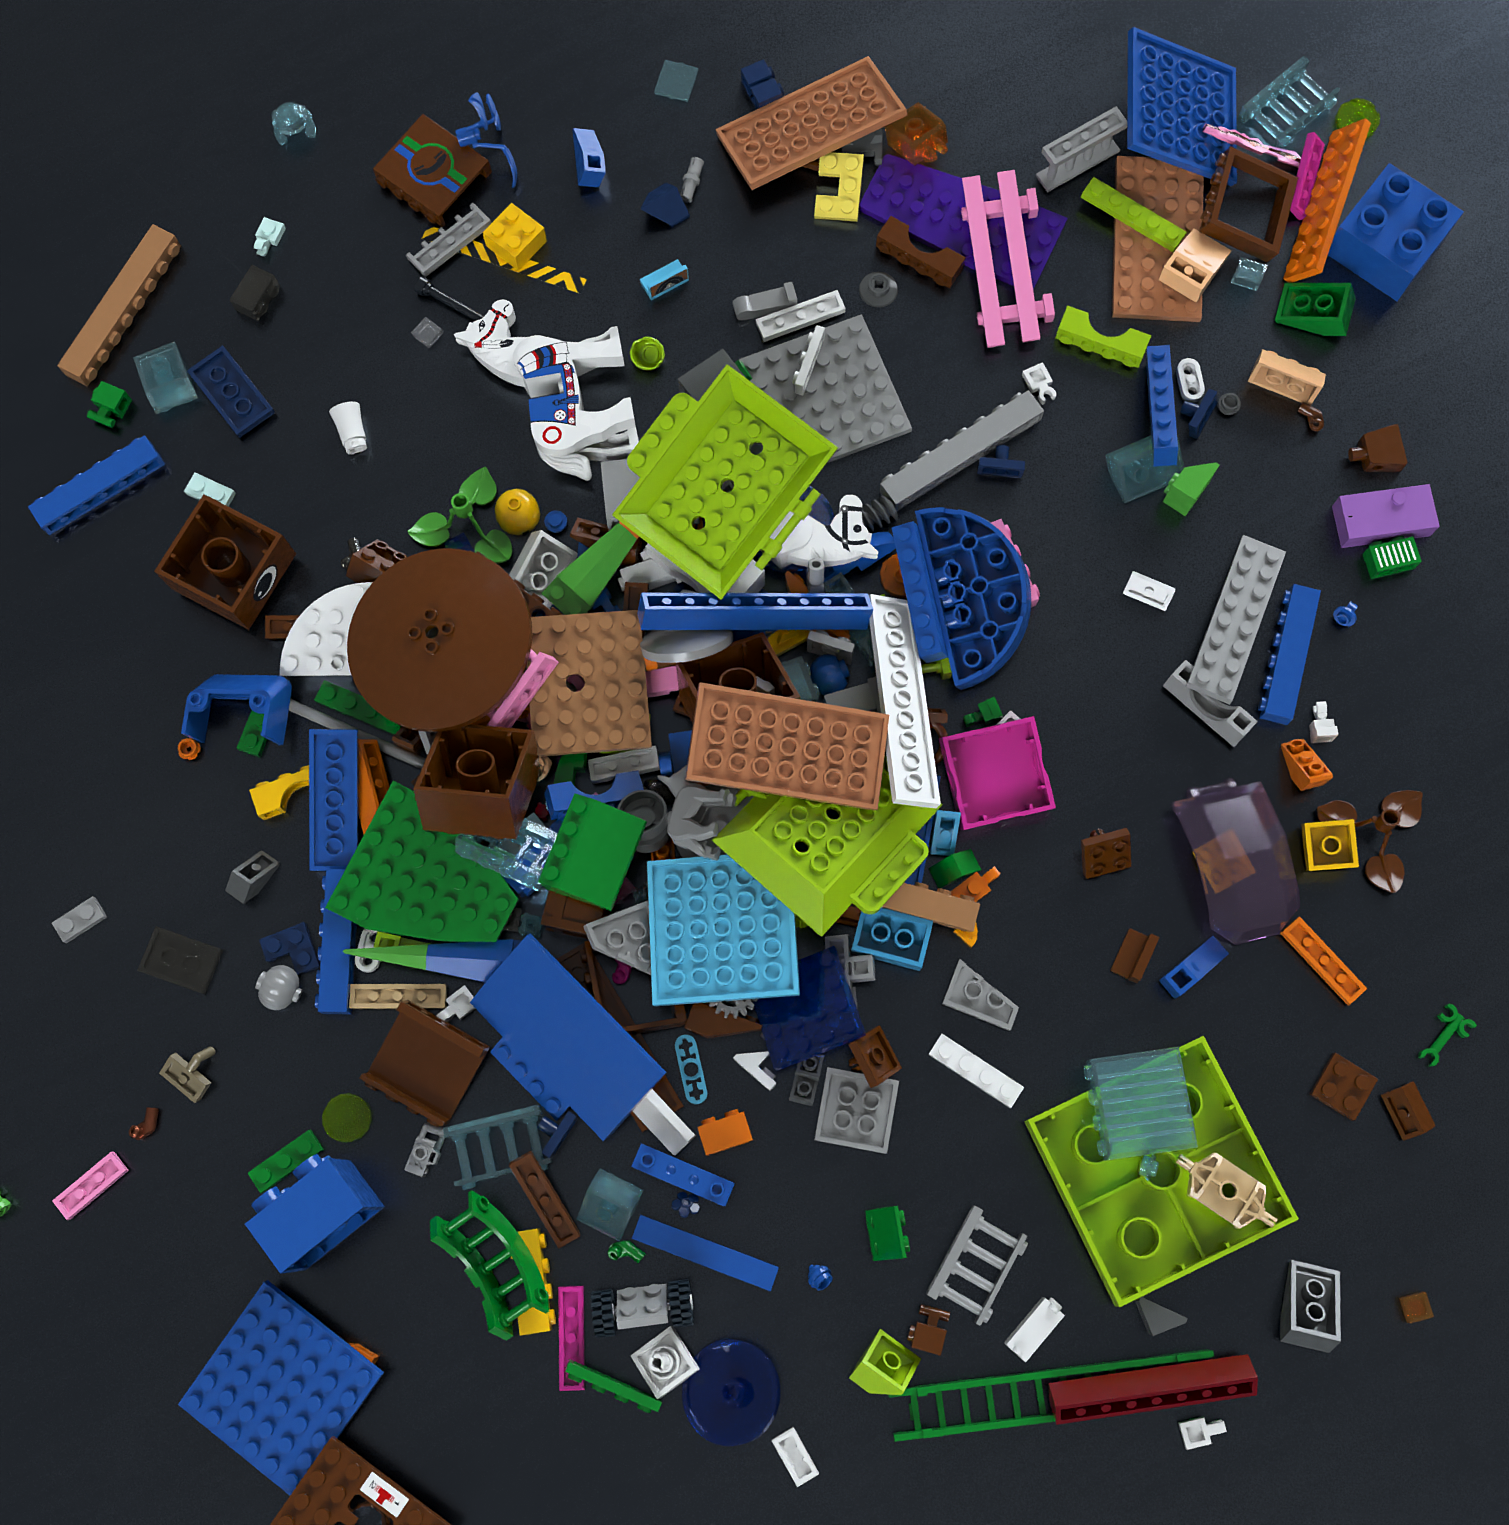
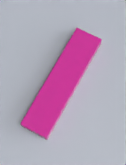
M1315 132L1307 134L1296 176L1298 181L1290 211L1298 220H1303L1306 217L1305 209L1310 204L1311 191L1315 185L1325 146Z
M584 1286L558 1287L559 1391L585 1390V1380H582V1383L576 1382L568 1378L569 1373L565 1372L569 1359L585 1365Z

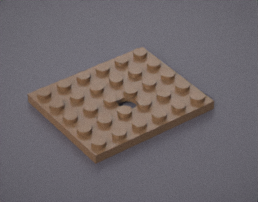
M638 610L531 617V649L537 655L539 652L553 656L559 662L529 703L531 730H534L538 757L652 748L645 663L640 647V642L643 641L642 630L637 615ZM528 660L527 665H526V666H527V669H528V667H529L530 664H531V662H530L529 660ZM571 675L581 676L585 682L582 690L573 692L567 688L566 680Z

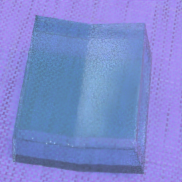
M1240 257L1231 283L1257 291L1265 275L1267 265Z

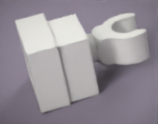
M1326 701L1316 702V706H1313V713L1317 720H1313L1309 725L1311 743L1332 742L1338 736L1337 726L1334 724V719H1326Z

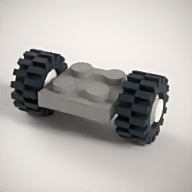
M689 1279L669 1281V1299L666 1284H652L644 1287H628L617 1290V1306H615L612 1289L592 1291L591 1312L595 1337L616 1336L617 1328L626 1329L668 1323V1310L671 1311L673 1328L693 1326V1301Z

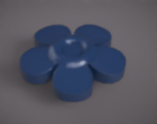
M680 1192L677 1194V1199L672 1201V1209L679 1210V1215L684 1218L689 1216V1211L692 1214H697L700 1209L697 1204L698 1197L695 1194H690L687 1198V1193Z

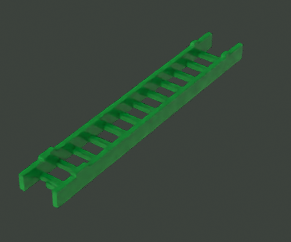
M1206 1349L910 1386L905 1389L902 1395L888 1394L889 1398L910 1395L911 1403H908L910 1420L914 1422L915 1429L893 1433V1438L896 1442L1055 1422L1053 1413H1046L1041 1381L1043 1378L1059 1377V1381H1067V1375L1084 1373L1085 1378L1091 1377V1372L1108 1370L1109 1374H1115L1116 1369L1133 1367V1370H1141L1140 1366L1158 1364V1367L1166 1366L1165 1363L1182 1361L1183 1363H1190V1360L1214 1357L1213 1350ZM1034 1380L1039 1414L1021 1417L1016 1382ZM1009 1383L1014 1418L996 1420L991 1385ZM985 1386L989 1421L971 1423L967 1388ZM960 1389L964 1424L946 1426L942 1391ZM927 1393H935L940 1427L921 1429L917 1394L919 1397L927 1396Z

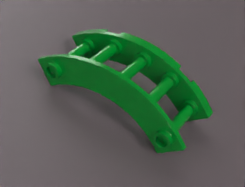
M471 1190L468 1192L469 1208L450 1222L437 1215L430 1220V1241L443 1248L453 1258L458 1256L466 1265L464 1271L474 1287H480L485 1298L482 1301V1305L487 1319L488 1332L507 1341L513 1337L512 1323L514 1319L532 1307L545 1314L549 1312V1296L545 1290L536 1262L516 1229L486 1197L480 1196ZM474 1216L487 1225L471 1238H466L457 1230V1228ZM495 1233L506 1248L488 1261H485L475 1247ZM512 1256L520 1273L499 1286L492 1269ZM524 1283L527 1299L509 1311L505 1300L506 1294Z

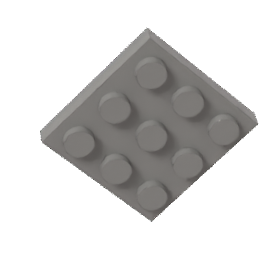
M827 1067L814 1140L887 1154L899 1081L886 1079L881 1084L870 1088L864 1074Z

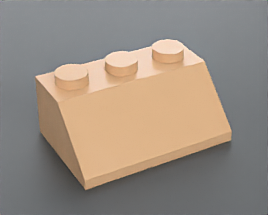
M1262 349L1248 382L1311 406L1323 388L1326 374L1314 367L1301 365L1294 359H1286L1273 351Z

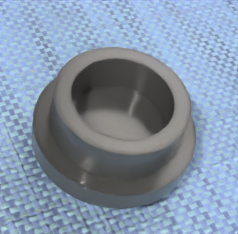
M1226 393L1218 401L1219 410L1226 415L1237 413L1241 407V401L1234 393Z

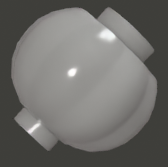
M285 965L271 967L268 972L263 971L255 986V989L259 990L258 997L260 1002L271 1010H281L292 1002L297 1003L303 992L299 988L297 973Z

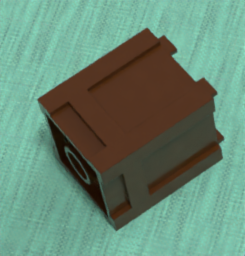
M549 891L541 925L545 926V930L548 932L589 940L583 926L608 916L609 910Z

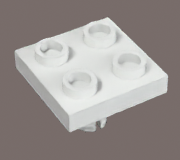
M673 1326L668 1327L631 1355L656 1399H661L700 1370Z

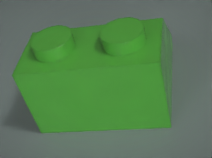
M1215 462L1184 467L1180 474L1175 473L1169 481L1168 486L1164 490V493L1167 495L1163 502L1186 517L1210 483L1220 464Z

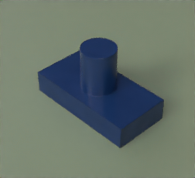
M1208 389L1200 405L1189 401L1183 403L1181 413L1193 417L1189 423L1190 437L1198 439L1218 403L1217 391Z
M998 445L996 446L995 458L980 457L977 474L1022 478L1025 470V461L1008 460L1009 447Z
M568 1111L560 1125L544 1116L537 1129L551 1138L541 1153L552 1159L579 1117Z

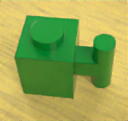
M101 381L99 386L94 389L91 399L99 410L98 412L89 410L87 418L113 428L116 421L110 418V415L123 418L132 399L125 390Z

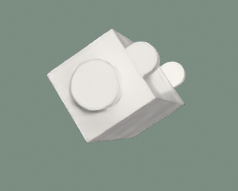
M653 559L620 569L621 578H618L622 591H625V582L648 583L649 590L675 581L677 584L682 582L671 577Z
M1042 1297L1005 1340L1004 1344L1026 1362L1065 1316L1060 1312L1063 1307L1052 1297L1049 1300Z

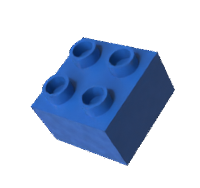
M1389 163L1337 229L1328 256L1395 301H1398L1447 238L1464 211Z
M315 1154L294 1169L292 1173L298 1182L292 1187H287L282 1191L277 1186L273 1187L251 1204L257 1214L246 1222L245 1225L280 1274L307 1270L385 1207L351 1160L334 1159L330 1155L321 1159L318 1154Z

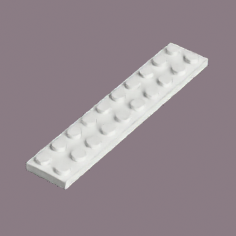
M870 594L869 598L874 610L869 621L881 713L890 715L886 740V756L892 803L937 808L941 803L921 660L918 654L908 602L903 599Z

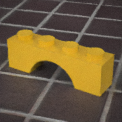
M309 765L300 768V771L294 774H282L275 781L258 783L255 785L256 788L249 790L257 815L260 818L266 820L286 812L287 803L291 795L299 788L309 786Z
M541 1228L519 1231L518 1234L525 1242L536 1262L545 1290L549 1296L548 1313L545 1314L532 1307L518 1317L519 1333L521 1336L551 1331L553 1329L552 1325L556 1324L555 1311L550 1309L549 1299H553L552 1285L551 1283L547 1284L546 1274L550 1273L549 1260L544 1258L543 1248H547L546 1235L541 1233Z

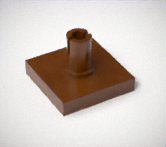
M880 1025L872 1028L848 1044L855 1056L849 1060V1066L858 1064L851 1070L856 1073L862 1070L870 1088L881 1084L902 1069Z

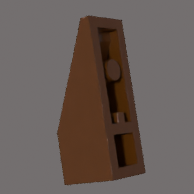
M577 517L570 537L590 548L608 532V526ZM641 537L634 543L621 565L629 567L638 563L640 553L642 552Z

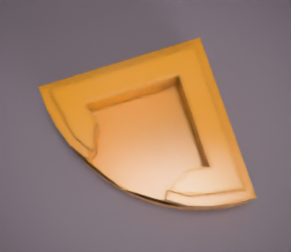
M975 923L973 932H965L958 929L954 931L970 948L973 947L977 940V923Z

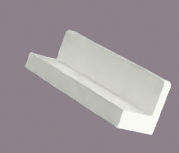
M653 1089L633 1110L636 1116L673 1155H677L696 1136Z

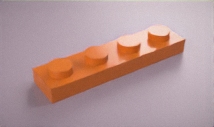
M1300 916L1280 933L1347 1005H1350L1367 990L1366 986Z

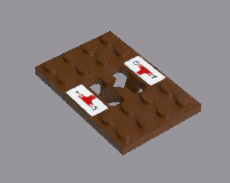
M332 1436L270 1525H335L337 1522H342L345 1525H355L359 1518L354 1514L363 1506L375 1508L382 1516V1525H390L389 1518L393 1520V1525L451 1524L336 1437ZM357 1494L367 1500L353 1509L350 1507L351 1501Z

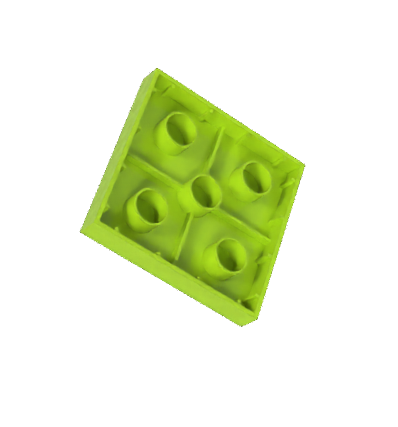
M1204 1036L1024 1121L1114 1306L1122 1307L1299 1219ZM1212 1153H1217L1265 1185L1266 1197L1264 1208L1266 1212L1278 1219L1275 1225L1271 1228L1260 1219H1255L1248 1225L1236 1229L1233 1227V1224L1193 1197H1189L1187 1189L1190 1173L1175 1163L1176 1159H1179L1178 1156L1182 1154L1194 1163L1201 1161ZM1226 1183L1222 1187V1193L1225 1197L1231 1198L1235 1190L1233 1185Z

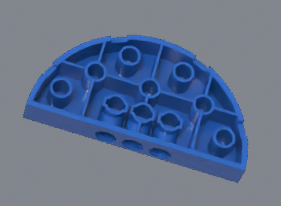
M926 508L915 511L954 685L959 690H964L983 682L995 674L1018 648L1027 629L1031 612L1030 580L1021 556L1005 535L993 524L978 515L960 509Z

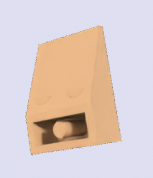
M1194 228L1164 266L1159 281L1197 302L1232 250Z

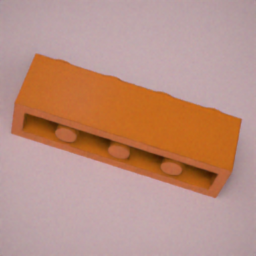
M358 739V814L363 834H365L389 789L377 739Z

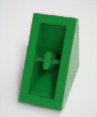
M971 849L951 854L928 868L937 888L941 889L973 875L975 872L981 871Z

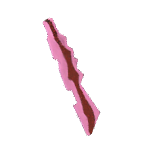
M1209 124L1203 126L1202 132L1210 134L1219 140L1232 145H1238L1259 155L1265 153L1277 157V161L1299 168L1301 157L1295 151L1263 145L1258 138H1249L1244 133L1241 134L1236 130H1229L1225 127H1216Z

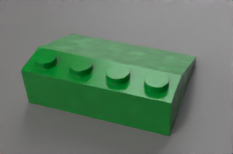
M574 793L538 883L549 891L611 911L647 821L595 799Z

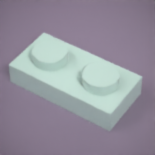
M197 473L193 474L184 490L186 495L200 500L203 494L228 507L236 495L234 490Z

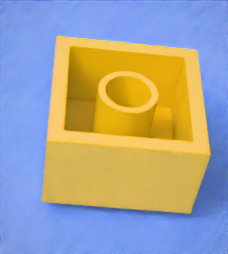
M513 203L483 231L486 247L518 271L547 242L545 228Z
M1354 819L1301 824L1306 871L1359 867Z

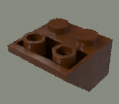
M377 539L352 554L346 577L356 583L374 582L388 568L407 558V556Z

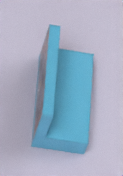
M677 259L641 278L640 283L650 300H653L689 281L688 268L686 265L682 266Z

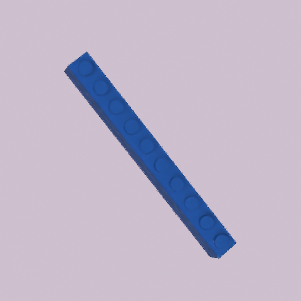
M641 593L637 615L641 630H867L870 622L869 619L874 609L867 593H726L722 600L713 593Z

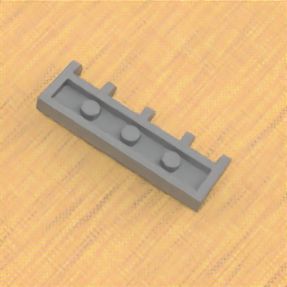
M474 203L469 205L472 211L461 218L459 215H456L454 217L457 223L448 230L438 229L440 236L430 244L423 241L421 243L423 249L413 256L410 252L406 254L407 259L424 277L428 276L482 234L491 224V220Z

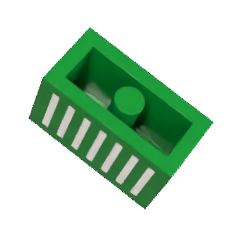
M1398 536L1391 539V542L1383 543L1382 541L1371 543L1363 553L1370 579L1415 569L1422 561L1414 537L1405 538L1404 536Z

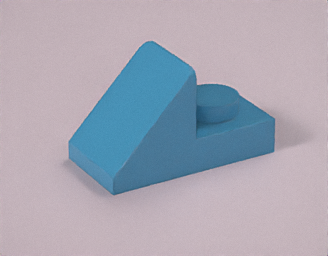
M937 810L932 823L933 833L930 854L945 856L954 854L961 817L960 812Z

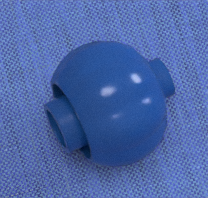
M824 654L812 662L810 676L806 677L811 690L816 688L822 695L844 690L848 684L846 678L851 675L844 659L839 661L835 655Z

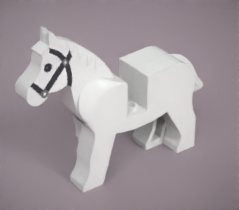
M727 480L722 484L724 492H730L734 488V482L731 480ZM845 495L840 501L839 514L834 517L829 526L823 525L808 515L804 521L801 520L782 544V550L771 561L782 569L790 564L808 567V561L813 558L822 559L824 567L847 564L861 557L877 559L878 551L870 544L872 533L868 532L862 522L861 500L855 495ZM789 512L770 536L771 539L774 540L793 516V513ZM650 544L645 546L647 555L671 577L687 583L696 591L682 590L680 593H712ZM752 560L727 593H759L765 586V570H760L756 567V562Z

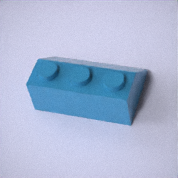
M881 908L875 914H865L861 911L851 953L860 956L872 954L875 960L920 971L923 966L933 921Z

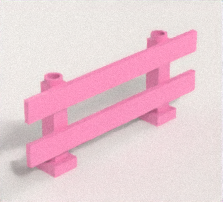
M1015 170L997 172L1001 199L987 202L983 200L980 175L962 178L966 207L961 208L962 220H967L969 223L982 309L981 312H977L978 325H983L985 329L987 348L1005 345L1002 326L1004 323L1019 321L1022 342L1040 340L1037 318L1044 317V323L1053 322L1055 316L1052 293L1043 294L1041 301H1035L1022 214L1028 213V219L1036 218L1039 210L1036 188L1027 189L1025 196L1018 195ZM1004 217L1017 303L1002 307L999 306L986 220Z

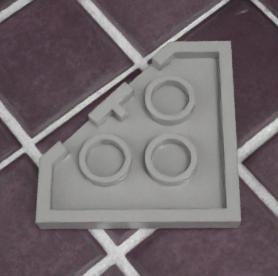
M649 900L583 926L592 949L651 975Z

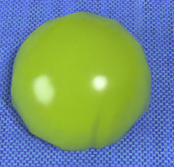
M645 336L633 342L630 349L631 361L641 370H654L664 361V347L657 339Z

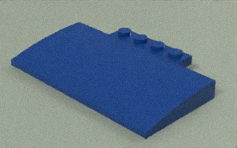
M531 933L519 943L470 1001L474 1008L502 1036L490 1053L556 1121L571 1107L602 1141L615 1132L667 1073Z

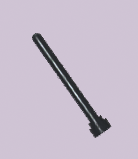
M422 276L418 279L414 289L416 293L422 296L431 295L475 321L484 317V315L434 288L431 280Z

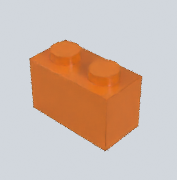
M738 1109L724 1113L725 1118L716 1120L715 1117H711L701 1121L702 1125L697 1128L706 1156L753 1141L744 1111L739 1113Z

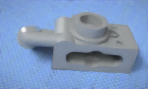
M428 1122L423 1124L420 1134L415 1140L404 1169L405 1171L425 1177L429 1171V1165L438 1164L441 1156L440 1150L447 1134L445 1127H436ZM426 1133L438 1135V1141L425 1137ZM434 1153H436L433 1162H431Z

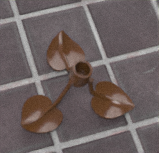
M1413 790L1393 792L1383 799L1381 804L1383 812L1378 817L1373 816L1361 822H1355L1357 820V812L1348 802L1336 800L1318 806L1316 811L1319 822L1354 819L1355 827L1373 822L1378 831L1385 833L1379 856L1371 857L1366 863V876L1371 883L1387 892L1396 893L1400 889L1404 880L1403 863L1395 854L1384 856V851L1389 837L1392 835V829L1396 826L1410 828L1419 822L1422 814L1423 793Z

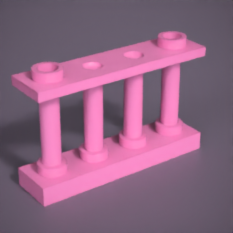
M531 649L528 659L531 662L530 666L497 711L494 709L487 715L490 721L486 726L511 728L559 662L553 656L539 652L537 655Z

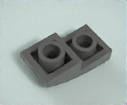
M801 1050L789 1101L813 1106L825 1055Z

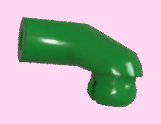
M629 1240L613 1243L607 1252L608 1257L612 1260L629 1256L637 1263L645 1256V1253Z

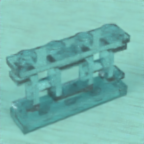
M524 818L517 839H495L488 836L460 834L455 840V852L461 857L477 862L484 868L494 870L506 878H511L527 888L539 891L542 887L538 883L543 870L541 866L547 860L558 833ZM483 839L490 842L488 848L480 845ZM505 839L522 846L516 855L499 848ZM533 846L542 850L539 855L531 851ZM524 859L533 862L530 868L521 864Z

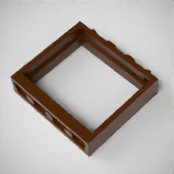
M1230 146L1226 151L1221 152L1219 159L1215 161L1217 167L1210 180L1211 189L1205 198L1206 208L1200 217L1202 223L1199 232L1268 262L1279 254L1298 177ZM1232 166L1278 187L1265 240L1218 220Z
M584 941L583 949H580L579 952L581 963H586L587 972H584L585 986H590L591 996L602 1006L592 952L597 951L592 949L589 941ZM684 1004L671 1005L673 1015L671 1019L630 1025L623 1028L629 1035L684 1026L687 1022Z

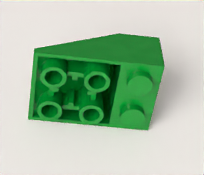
M898 1206L865 1210L873 1261L907 1258L906 1252H910L908 1236L903 1235L901 1227L906 1226L904 1211L899 1210Z

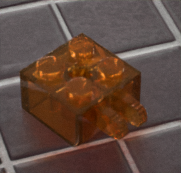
M919 102L907 109V116L885 126L888 145L914 166L925 158L932 162L937 160L936 150L942 155L948 151L946 145L948 143L946 125L943 120Z

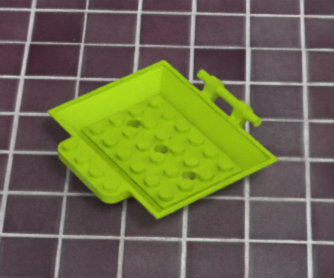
M726 364L699 401H696L686 393H678L673 396L627 458V465L640 479L612 516L722 600L760 549L764 553L755 566L763 570L772 558L775 559L782 550V544L801 520L804 521L812 511V505L821 495L817 490L813 488L804 501L799 499L838 447ZM754 443H761L763 445V450L760 454L755 455L751 453V446ZM727 480L734 482V488L730 492L722 490V484ZM789 512L793 513V516L774 540L771 539L770 536ZM702 517L705 519V526L697 530L694 528L693 523L695 519Z
M884 756L879 804L876 811L740 789L735 794L737 797L736 807L746 797H754L712 841L822 937L852 903L865 914H875L884 906L928 856L927 844L916 834L943 804L941 803L937 808L892 803L887 756ZM829 809L836 810L839 818H829L826 811ZM798 842L805 843L808 851L799 852L795 848V844Z

